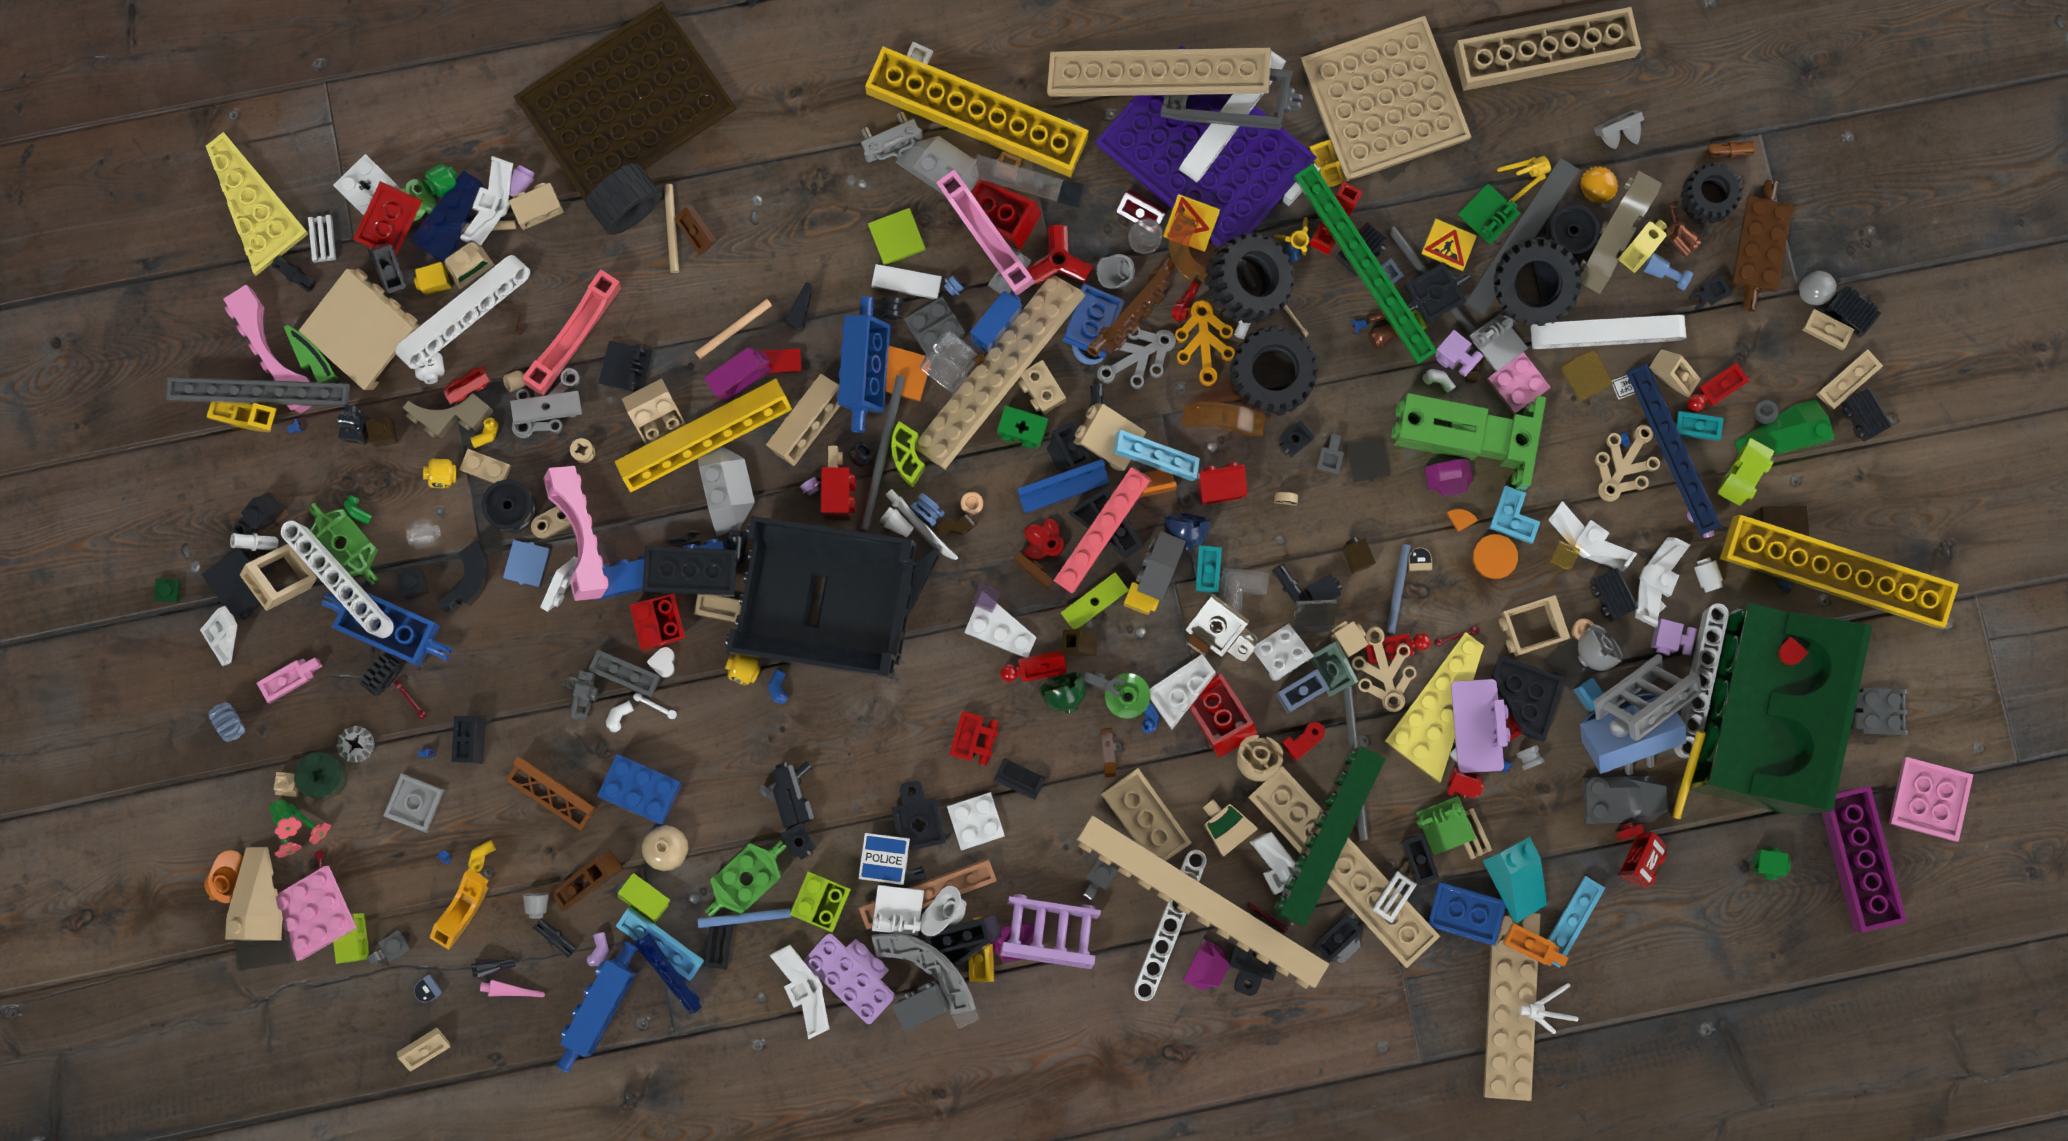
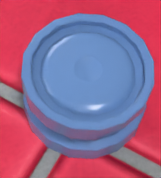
M924 493L918 496L917 502H913L910 505V508L931 527L936 525L938 518H942L945 515L944 511H940L939 506Z

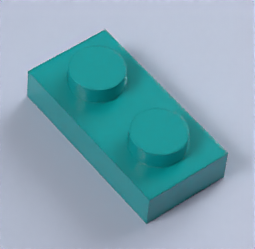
M1682 411L1677 412L1675 424L1681 436L1712 441L1721 440L1723 418Z
M1199 545L1196 592L1218 593L1222 547Z

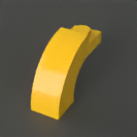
M211 402L207 418L244 429L270 432L277 409L256 403Z

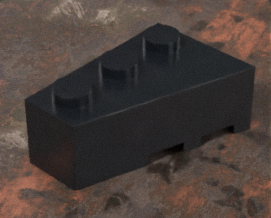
M1104 488L1068 513L1089 529L1112 495L1107 488ZM1126 517L1107 543L1124 558H1128L1145 547Z
M994 914L948 926L934 936L924 934L926 943L946 956L957 969L1000 939L1002 934L997 916Z

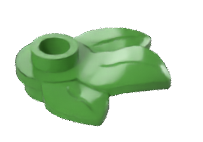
M417 179L410 180L405 185V188L401 189V191L422 200L413 222L419 220L425 212L432 216L437 214V201L427 192L422 181ZM414 187L418 188L420 192H415Z

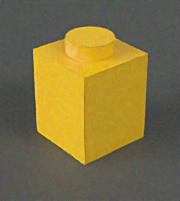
M441 262L415 269L417 277H414L416 288L418 291L421 290L426 296L452 288L446 267Z
M1132 582L1123 606L1149 615L1150 611L1155 612L1159 600L1138 592L1139 584Z

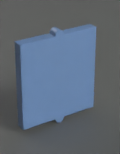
M513 540L503 578L519 582L520 585L528 584L540 587L550 549L537 546L533 542L525 543Z

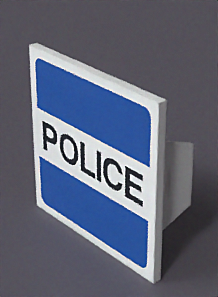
M865 833L859 879L904 885L910 839Z

